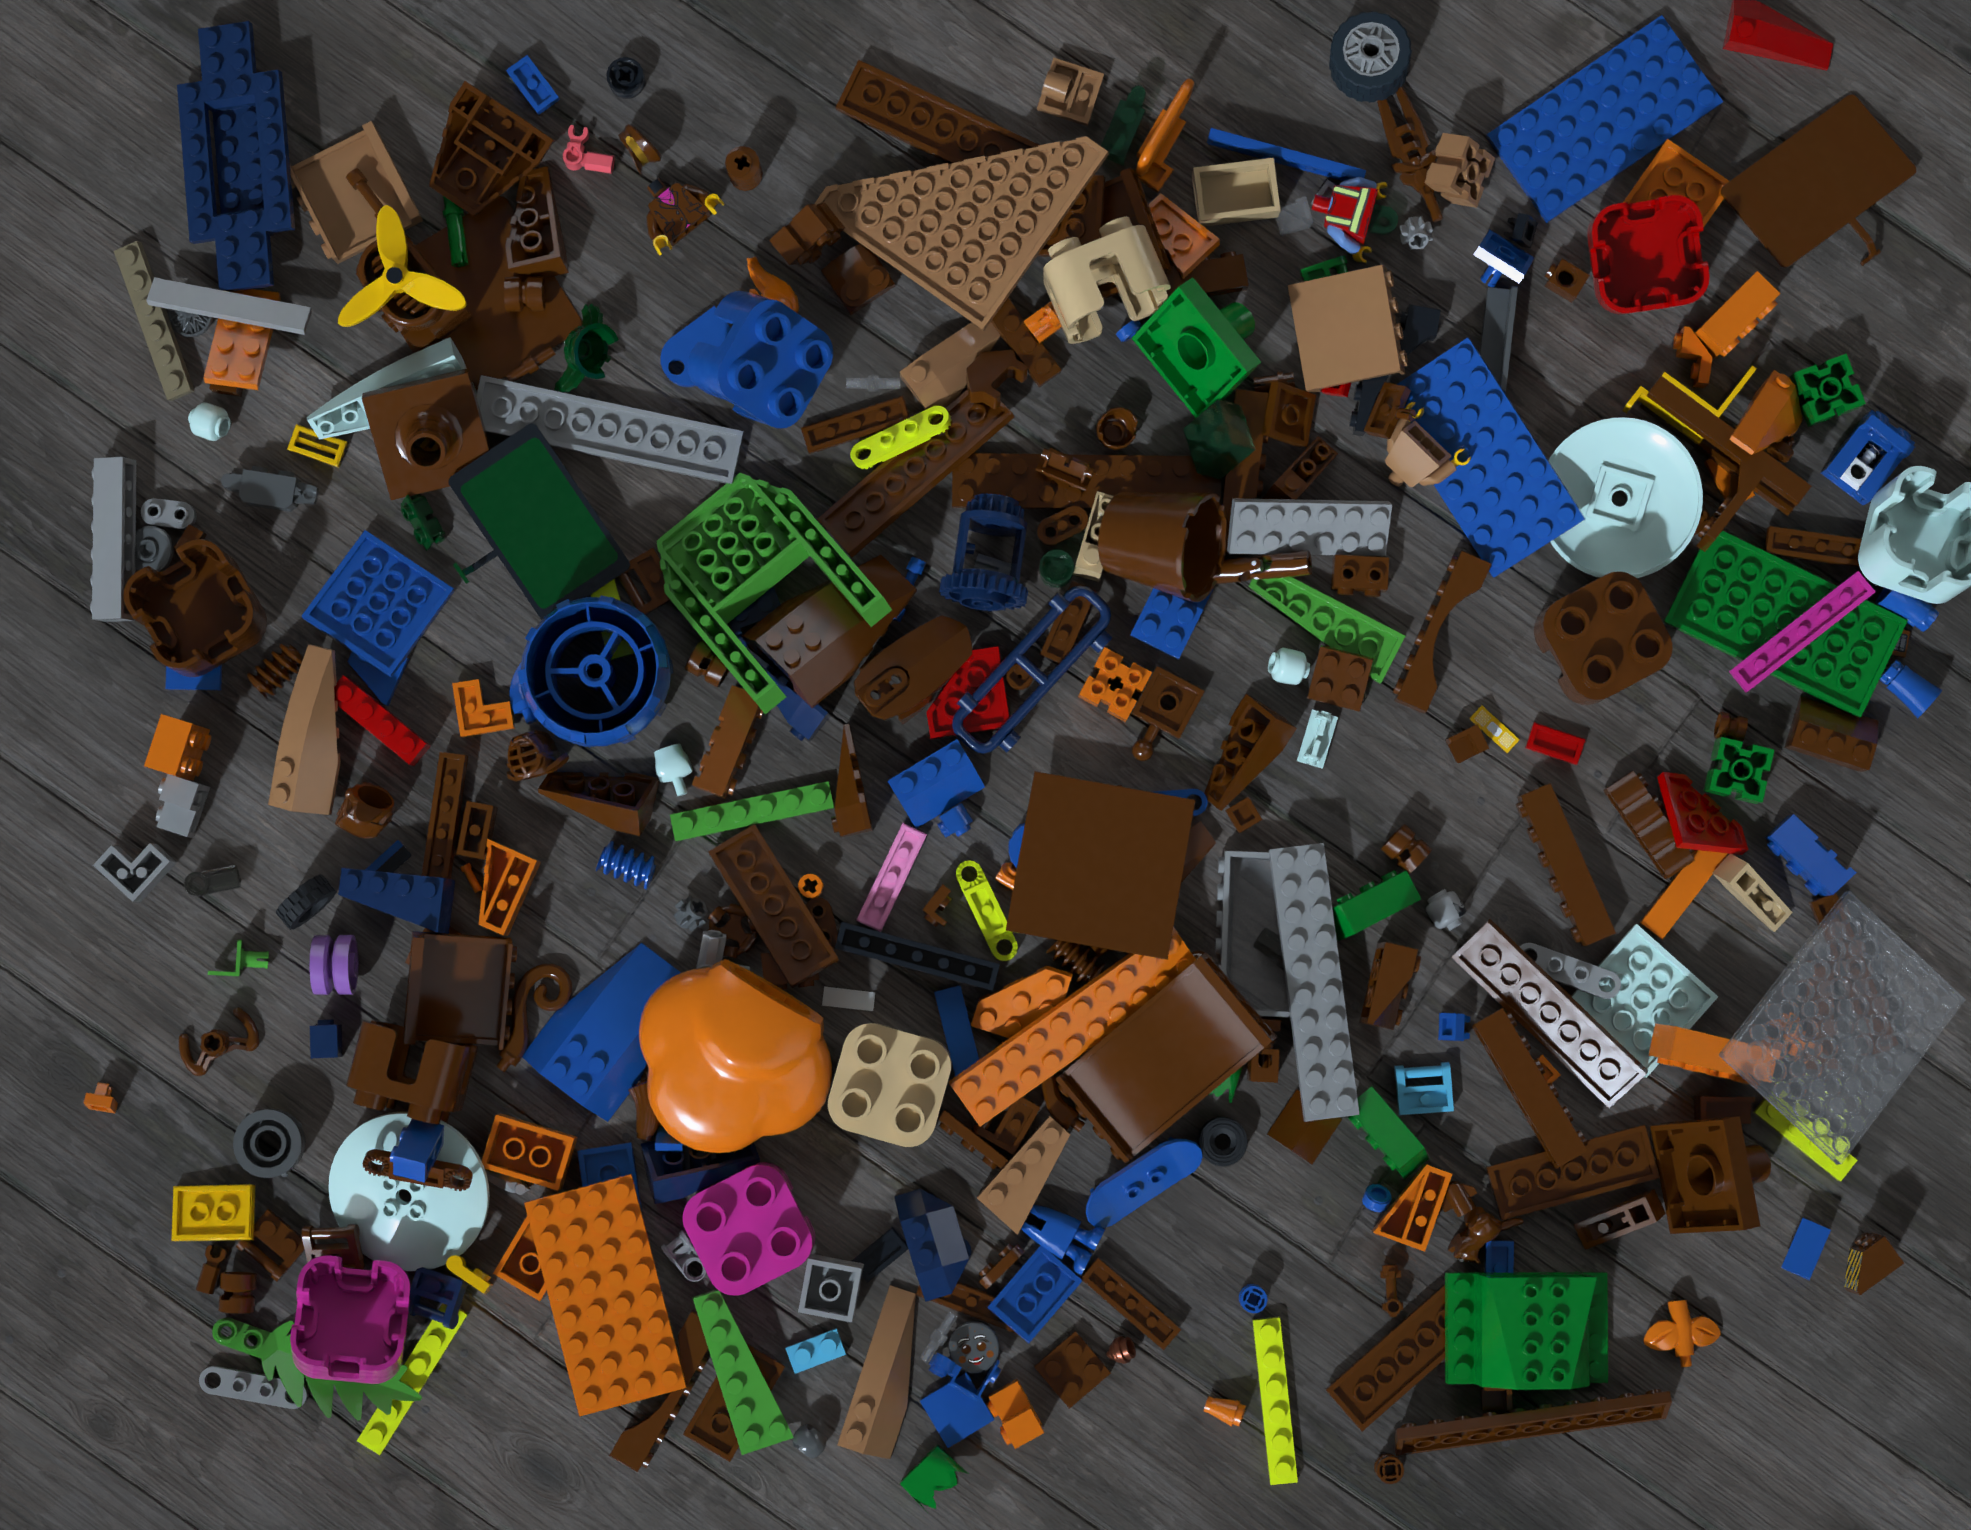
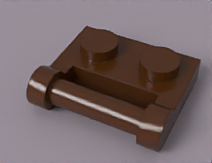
M654 548L630 560V568L615 578L621 582L634 607L646 616L671 601L664 591V575L661 571L660 558ZM634 569L652 599L647 604L643 601L628 575Z
M1021 1097L1010 1105L994 1134L987 1130L994 1117L981 1127L975 1123L971 1131L1014 1155L1041 1107Z
M267 1209L254 1224V1239L258 1237L284 1259V1262L280 1266L252 1243L253 1240H240L236 1245V1248L241 1252L245 1251L268 1270L276 1282L286 1274L305 1251L302 1236L270 1209Z
M348 1224L347 1227L338 1228L303 1226L302 1241L307 1263L319 1256H337L342 1258V1265L345 1268L364 1269L365 1263L359 1240V1226L357 1224ZM347 1238L348 1243L333 1244L315 1243V1239Z

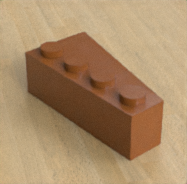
M734 685L731 686L719 716V721L721 722L719 726L715 727L710 738V751H706L701 760L699 770L701 775L700 777L695 776L692 782L695 788L727 799L728 794L733 795L738 780L734 779L737 769L742 770L748 755L744 754L747 743L752 745L756 736L757 729L753 728L756 719H762L764 714L745 689Z

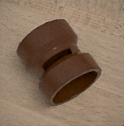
M1720 712L1714 727V738H1726L1728 736L1729 739L1743 742L1747 731L1748 718L1738 716L1731 719L1729 713Z
M1381 1454L1374 1462L1376 1475L1386 1484L1397 1483L1404 1475L1403 1464L1393 1454Z

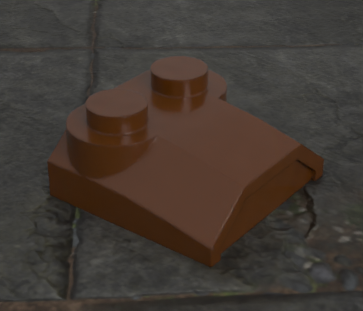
M862 244L852 247L821 270L850 315L895 287V283L889 276L888 271L882 266L876 255Z

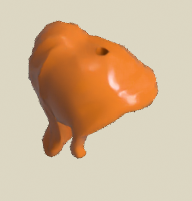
M757 257L747 258L750 277L761 292V296L777 300L798 313V297L790 285L763 269ZM755 289L749 290V293L759 295Z

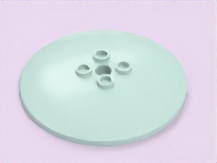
M1618 417L1602 419L1573 432L1550 456L1548 461L1586 518L1551 541L1556 551L1577 569L1599 578L1611 572H1626L1636 578H1640L1667 566L1680 555L1691 541L1702 512L1703 490L1701 478L1688 450L1665 429L1653 423L1635 418ZM1619 490L1624 491L1628 497L1627 502L1622 506H1616L1612 502L1613 493Z
M392 1112L377 1116L355 1129L344 1140L334 1157L329 1175V1198L334 1217L339 1227H347L348 1224H357L359 1226V1240L362 1253L373 1261H389L400 1266L404 1271H416L421 1267L434 1269L443 1266L450 1256H460L475 1241L484 1226L490 1197L488 1178L484 1165L470 1142L451 1125L440 1120V1124L444 1125V1144L436 1160L468 1167L473 1173V1179L468 1189L465 1191L457 1189L455 1191L454 1188L443 1187L442 1189L389 1179V1176H378V1174L373 1176V1173L369 1174V1171H365V1168H363L362 1163L366 1152L372 1149L391 1152L393 1147L398 1146L400 1143V1134L403 1127H408L412 1119L407 1117L408 1112ZM375 1159L374 1161H372L375 1164L382 1165V1162L379 1163V1160L376 1161ZM457 1174L456 1176L453 1175V1177H455L456 1179L463 1180V1177H460L461 1175H459V1177L457 1176ZM399 1190H408L412 1197L411 1201H403L399 1197Z

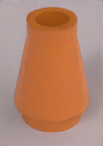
M1208 1396L1204 1412L1211 1414L1231 1427L1233 1425L1240 1427L1246 1405L1240 1404L1241 1401Z

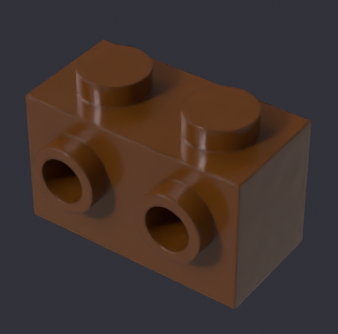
M1334 555L1331 590H1338V595H1354V591L1365 592L1364 596L1380 597L1381 593H1385L1388 590L1389 557Z

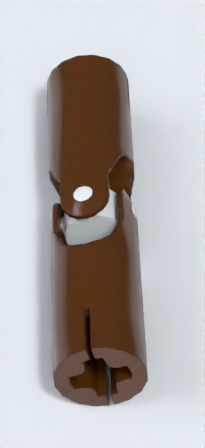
M1309 551L1254 556L1247 559H1224L1223 566H1217L1213 579L1217 581L1216 584L1248 581L1250 579L1261 580L1311 575L1312 558ZM1264 562L1271 563L1269 569L1265 570Z

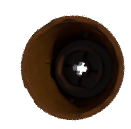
M1120 492L1116 494L1106 507L1099 530L1098 553L1103 569L1108 573L1188 601L1200 602L1204 600L1217 582L1213 577L1217 566H1223L1227 549L1228 519L1225 506L1219 504L1220 497L1213 493Z

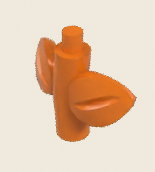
M1687 1300L1669 1301L1667 1303L1672 1321L1659 1320L1648 1329L1644 1337V1344L1658 1351H1669L1675 1348V1357H1680L1681 1367L1692 1366L1691 1355H1695L1694 1344L1700 1347L1711 1345L1720 1337L1721 1332L1717 1324L1708 1317L1698 1316L1691 1319Z

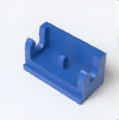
M1802 1218L1781 1268L1806 1280H1810L1831 1230Z

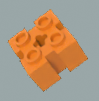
M1104 647L1093 668L1098 671L1096 678L1091 676L1087 678L1078 697L1098 707L1101 701L1109 706L1107 713L1126 722L1137 702L1131 698L1135 691L1140 694L1142 693L1152 672L1134 662L1130 668L1121 664L1123 656ZM1117 678L1121 681L1120 684L1123 685V688H1116L1115 691L1109 689L1111 685L1108 684V681H1114Z

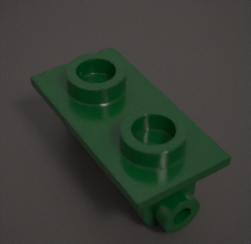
M416 494L409 497L407 495L401 503V512L404 518L411 522L417 542L420 545L423 544L427 551L433 542L439 544L445 540L443 536L445 532L436 517L427 521L426 516L433 514V510L425 496Z

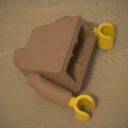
M1409 403L1405 409L1411 410L1416 403ZM1421 408L1416 417L1413 418H1421L1424 414V409ZM1399 419L1391 439H1387V452L1389 454L1385 462L1393 470L1388 478L1393 485L1398 487L1404 482L1409 487H1414L1418 483L1423 486L1439 484L1454 473L1458 465H1466L1471 460V457L1465 462L1458 459V454L1465 450V448L1459 449L1455 453L1453 460H1448L1451 458V455L1416 421L1410 423L1411 421Z

